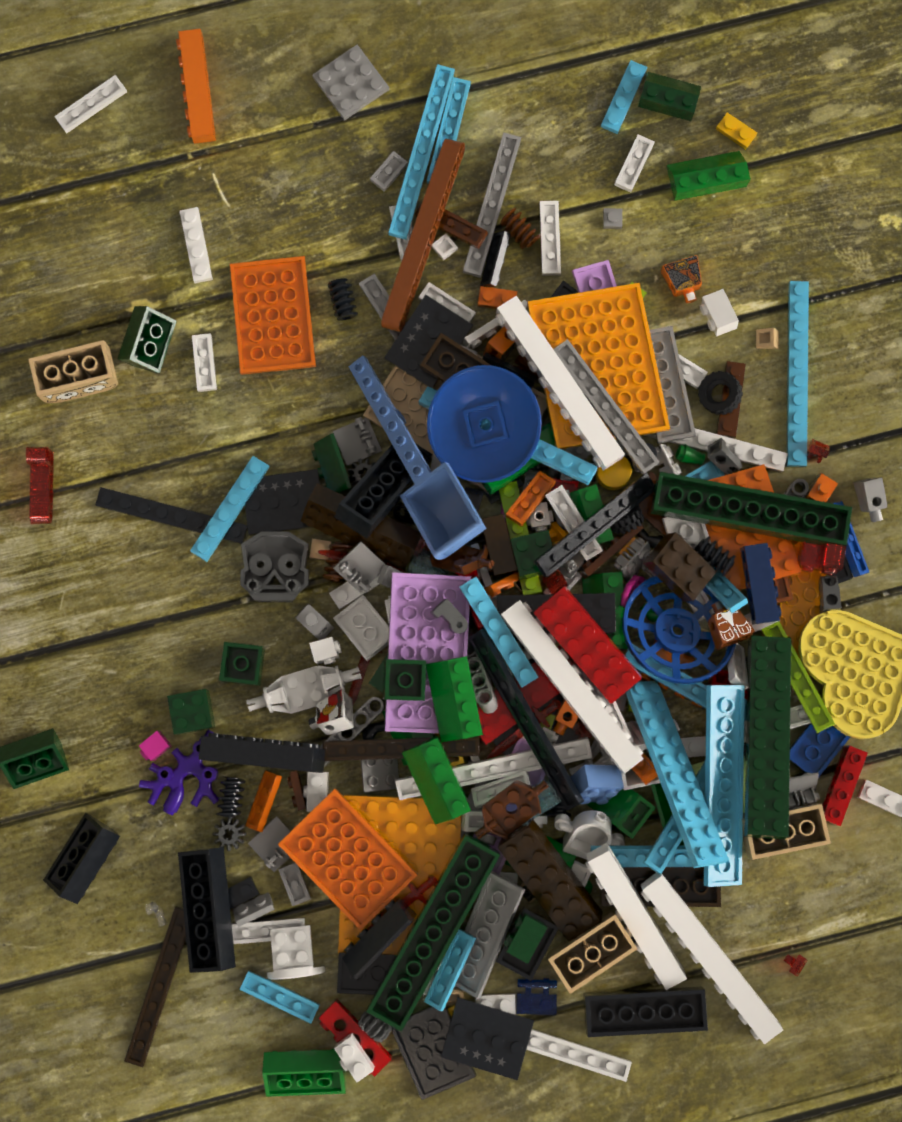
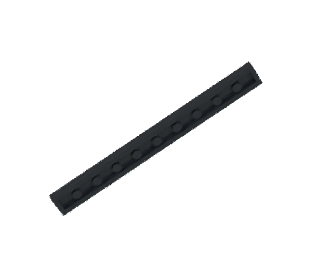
M485 628L477 631L468 640L565 809L568 811L584 802L582 796Z

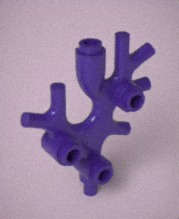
M208 729L204 736H208L209 733L214 732ZM201 738L194 743L193 752L189 756H184L178 748L171 752L178 762L175 769L169 766L160 767L155 763L151 764L149 770L155 772L158 778L153 781L140 780L139 788H149L152 790V794L147 801L149 804L154 806L163 788L169 786L171 791L163 804V811L172 816L174 813H177L184 798L183 779L187 775H194L199 780L198 790L190 804L198 807L204 796H207L214 805L219 801L217 795L212 790V782L218 778L217 769L205 767L203 760H198V747L201 743ZM165 770L168 772V776L166 778L163 777V772ZM208 771L212 773L211 778H207L206 773Z

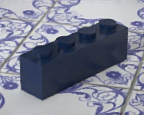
M768 543L741 547L740 551L752 625L780 621L781 608L777 605L776 600L778 589L777 586H774L773 581L775 570L773 566L771 567L770 559H772L771 548L768 547Z

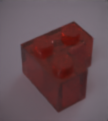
M803 542L800 544L798 563L800 568H802L801 571L813 573V570L821 571V575L825 576L836 574L843 570L846 546L830 543L817 545Z

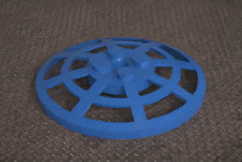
M657 576L642 582L627 600L622 617L624 639L636 661L654 676L678 684L702 682L719 673L732 657L736 644L727 647L723 659L715 666L708 660L715 648L711 632H702L698 622L702 616L708 622L712 616L709 612L712 609L711 605L719 600L704 587L703 591L712 599L704 605L696 599L688 601L687 603L692 604L698 609L695 613L691 614L689 611L681 609L682 600L675 593H665L653 598L648 587L662 582ZM642 593L647 604L642 609L638 621L628 618L632 603ZM674 599L673 608L663 611L658 605V602ZM650 608L658 616L655 624L644 622ZM627 626L638 629L640 642L645 649L640 655L635 651L629 639ZM673 627L680 628L682 634H675L673 632ZM644 631L654 632L657 642L651 647L645 639ZM700 639L710 640L708 649L704 654L695 647ZM663 648L672 653V662L662 659L656 652ZM689 652L697 659L690 663L680 664V654ZM652 657L658 663L672 668L673 677L656 671L645 660ZM702 664L710 671L697 678L681 679L680 669H690Z

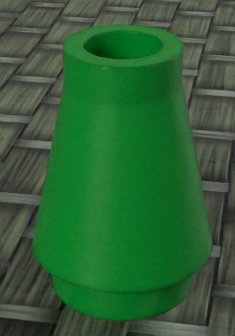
M685 444L684 446L679 445L675 459L681 463L702 465L705 460V454Z

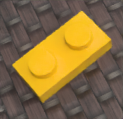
M728 112L716 127L717 131L745 150L757 135L756 131Z

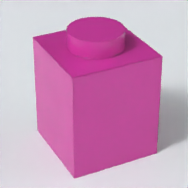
M156 731L141 743L139 747L142 749L140 751L141 755L146 760L155 761L170 749L172 745L161 731Z

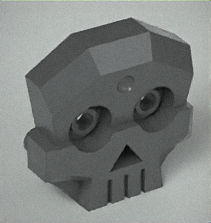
M260 532L241 544L244 568L240 572V585L248 591L255 601L293 602L299 593L309 586V570L306 569L309 544L290 532ZM259 562H264L263 568H258ZM288 562L293 563V566L291 568L286 567V564ZM277 578L281 585H271V583Z

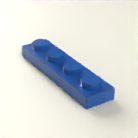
M843 501L832 503L844 506ZM850 522L847 545L842 548V551L847 558L853 577H858L869 573V569Z

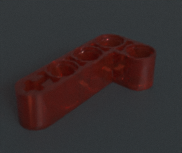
M27 447L26 462L30 465V523L51 524L53 520V452L48 447Z

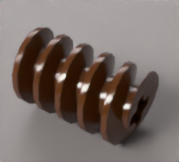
M515 207L505 214L500 225L505 227L506 232H510L511 238L515 237V242L520 243L521 249L529 248L541 237V234L534 236L536 229L529 230L531 223L525 225L524 223L527 218L520 219L519 217L522 213L518 212L515 214L514 212L517 209Z
M334 542L335 544L329 545V548L333 551L327 552V555L332 558L326 560V563L330 566L324 567V571L328 574H323L322 578L331 582L343 583L341 579L344 578L333 567L349 553L347 549H353V546Z

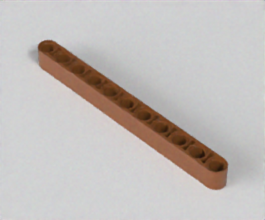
M446 138L442 144L381 320L382 328L401 332L404 328L464 155V142Z

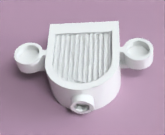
M584 811L578 814L573 821H570V817L566 814H559L555 817V828L566 832L563 837V851L587 860L586 854L590 852L591 846H602L606 843L609 846L625 845L624 836L620 833L612 834L611 820L601 811Z

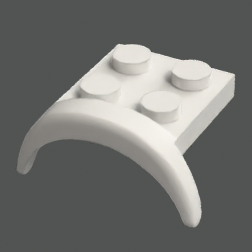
M310 925L270 929L273 972H267L268 979L300 978L325 972L324 966L314 967Z

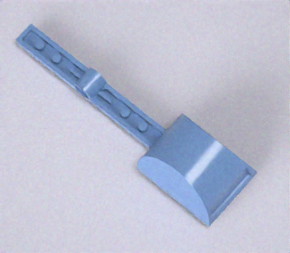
M362 355L348 367L415 484L401 494L400 497L434 558L437 560L445 559L487 528L449 463L444 462L435 470H430L405 426L406 420L404 416L394 407L368 359Z

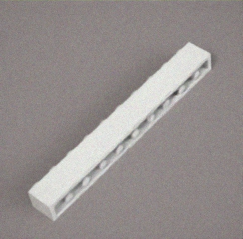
M515 296L497 307L495 317L498 323L505 326L509 339L516 342L520 355L527 358L530 370L533 373H537L541 386L548 389L552 402L559 405L563 418L570 421L573 433L576 436H580L584 449L587 452L590 451L593 455L592 459L598 468L601 467L604 471L621 460L625 453L518 297Z
M519 600L501 614L502 619L621 773L625 774L644 759L641 756L643 754L642 750L637 744L633 746L629 740L631 737L624 728H619L616 724L618 720L612 712L608 714L604 708L606 706L604 701L599 696L597 698L591 692L594 689L587 680L584 682L580 678L581 672L575 665L571 666L567 661L568 655L563 649L559 650L555 646L556 640L550 633H545L542 629L544 625L538 618L534 619L530 613L532 609L529 605Z
M656 872L640 884L643 890L641 895L647 902L651 901L655 905L653 910L660 918L663 916L666 919L665 925L671 933H677L679 936L677 940L684 949L686 947L689 948L691 951L689 955L696 964L700 962L704 967L701 970L705 976L715 981L714 987L720 994L724 993L727 996L726 1002L732 1010L735 1008L740 1013L738 1017L744 1025L749 1024L752 1028L750 1032L756 1040L761 1039L766 1044L782 1032L783 1028L779 1021L663 874Z

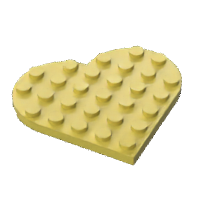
M830 610L812 618L800 634L798 644L799 656L809 675L824 685L822 701L835 723L833 726L841 733L856 739H870L885 733L896 722L902 707V635L842 610Z

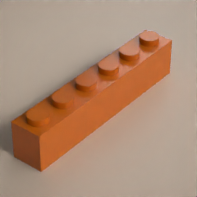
M201 29L178 31L179 39H176L177 49L181 50V56H178L180 68L183 67V73L180 76L182 85H185L186 91H183L184 102H187L188 106L185 109L186 120L190 122V126H187L188 137H192L194 144L216 141L204 40Z

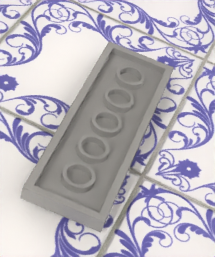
M673 326L650 330L670 425L669 431L655 433L657 444L695 437L696 433Z
M491 871L481 889L465 928V932L476 937V940L455 984L456 987L477 999L483 993L525 891L524 888Z

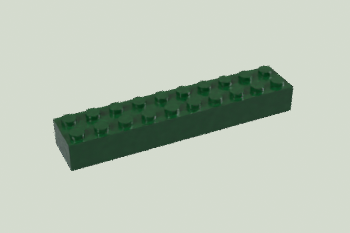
M659 472L656 477L650 514L842 549L847 545L852 507Z
M751 636L748 640L747 675L749 688H747L744 837L786 839L789 837L791 638Z
M464 833L369 1002L367 1013L402 1032L499 859L500 851L470 834Z

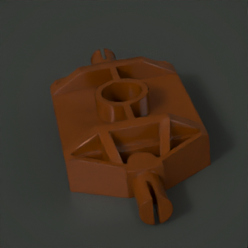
M426 544L425 551L431 552ZM463 545L442 560L435 559L432 553L430 556L432 566L463 575L470 574L479 568L481 569L483 566L490 569L494 566V561L487 559L488 551L486 545L483 546V550Z
M516 780L482 806L484 823L480 829L474 832L477 838L480 839L488 832L508 839L510 833L538 812L541 814L539 795L549 787L548 784L543 780L534 787V785L530 786ZM514 803L517 809L515 811H508L506 805Z

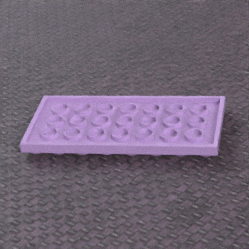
M392 573L388 659L426 660V664L467 656L469 602L459 586L471 580V576ZM444 599H448L467 620L468 628L463 633H453L449 629L448 623L441 616L435 618L430 612ZM427 670L425 701L386 700L385 731L439 733Z

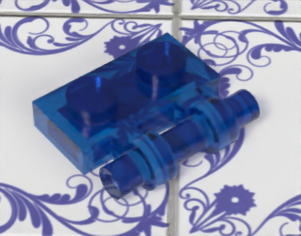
M526 978L517 980V987H525V993H517V1014L556 1015L557 994H549V988L557 989V980H549V978L532 981ZM531 988H543V993H531Z

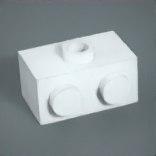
M724 289L702 297L701 313L706 315L710 331H714L716 337L737 329L739 320Z
M333 637L309 643L316 664L324 663V665L334 663L336 662L335 659L340 658L339 653H342L338 640L335 641Z
M307 772V786H304L303 796L307 798V812H311L328 796L329 772Z
M353 1033L335 1044L334 1049L341 1058L339 1062L345 1071L349 1070L356 1082H359L374 1071V1064Z

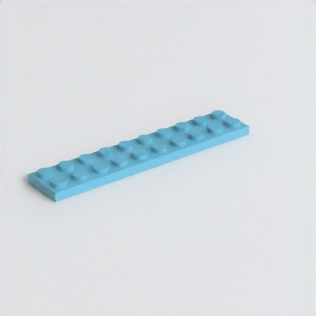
M658 681L637 682L625 693L693 868L724 864L729 861V858Z
M707 685L705 801L729 858V861L724 864L704 867V886L707 887L742 885L745 685Z

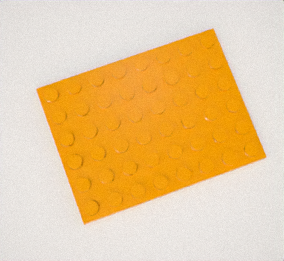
M640 283L527 302L529 315L551 347L554 349L568 339L639 435L670 430ZM544 388L555 446L559 449L583 446L580 436H576L573 433L570 421L563 418L560 413L561 408L557 403L554 404L549 397L550 392L547 388Z
M344 795V798L418 873L393 899L396 902L401 898L417 914L412 923L382 953L396 955L461 840V816L435 824L423 798L412 797L399 800V797ZM385 907L378 914L382 916L387 911ZM341 910L339 916L338 954L339 952H344L343 950L351 942L355 944L359 940L357 936L361 933L358 927ZM371 921L364 928L369 930L373 926Z

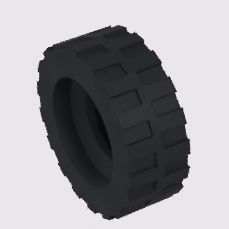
M712 372L701 381V385L698 388L699 401L709 412L716 415H726L733 412L738 407V404L741 403V397L743 396L742 386L728 372ZM719 384H724L729 388V395L722 402L714 401L711 395L713 388Z

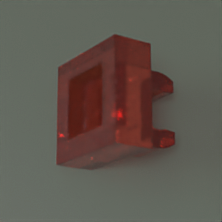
M812 439L809 444L808 459H811L813 454H817L819 456L817 463H820L822 457L827 458L830 446Z
M559 570L553 572L547 578L543 576V582L550 594L556 593L564 585L568 586Z
M581 720L572 728L579 739L585 737L589 739L593 736Z
M800 954L797 959L790 955H787L784 959L787 964L792 966L789 972L796 977L799 976L808 961Z

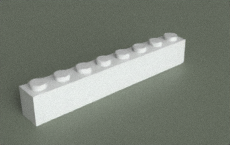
M608 843L587 853L588 862H586L588 870L590 873H595L597 876L595 880L599 888H604L607 893L605 895L610 905L614 904L616 907L615 913L620 922L624 921L627 925L625 926L626 932L630 938L634 937L636 940L635 946L638 952L644 953L646 957L644 960L648 968H653L655 971L654 977L659 985L663 984L664 988L668 990L685 981L687 977L684 968Z

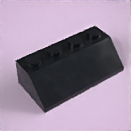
M85 813L43 881L59 897L78 904L91 882L95 879L99 869L105 863L109 853L117 844L120 835L109 826Z
M401 898L396 902L392 900L385 907L387 911L382 916L378 914L371 921L373 926L369 930L364 928L357 936L359 940L355 944L351 942L343 950L346 954L342 959L355 980L416 917L417 914Z

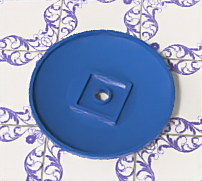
M491 365L469 367L447 379L436 392L427 417L429 442L440 463H449L456 476L480 483L499 481L519 471L534 454L540 439L542 425L539 404L530 387L516 374ZM485 419L491 422L488 430H484L481 426Z

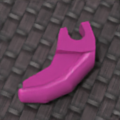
M632 576L625 585L620 606L625 607L633 591L642 582L646 581L644 577Z

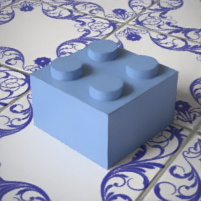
M584 764L571 776L572 781L584 800L581 804H588L590 802H596L598 805L606 804L608 800L616 796L624 788L621 771L616 765Z

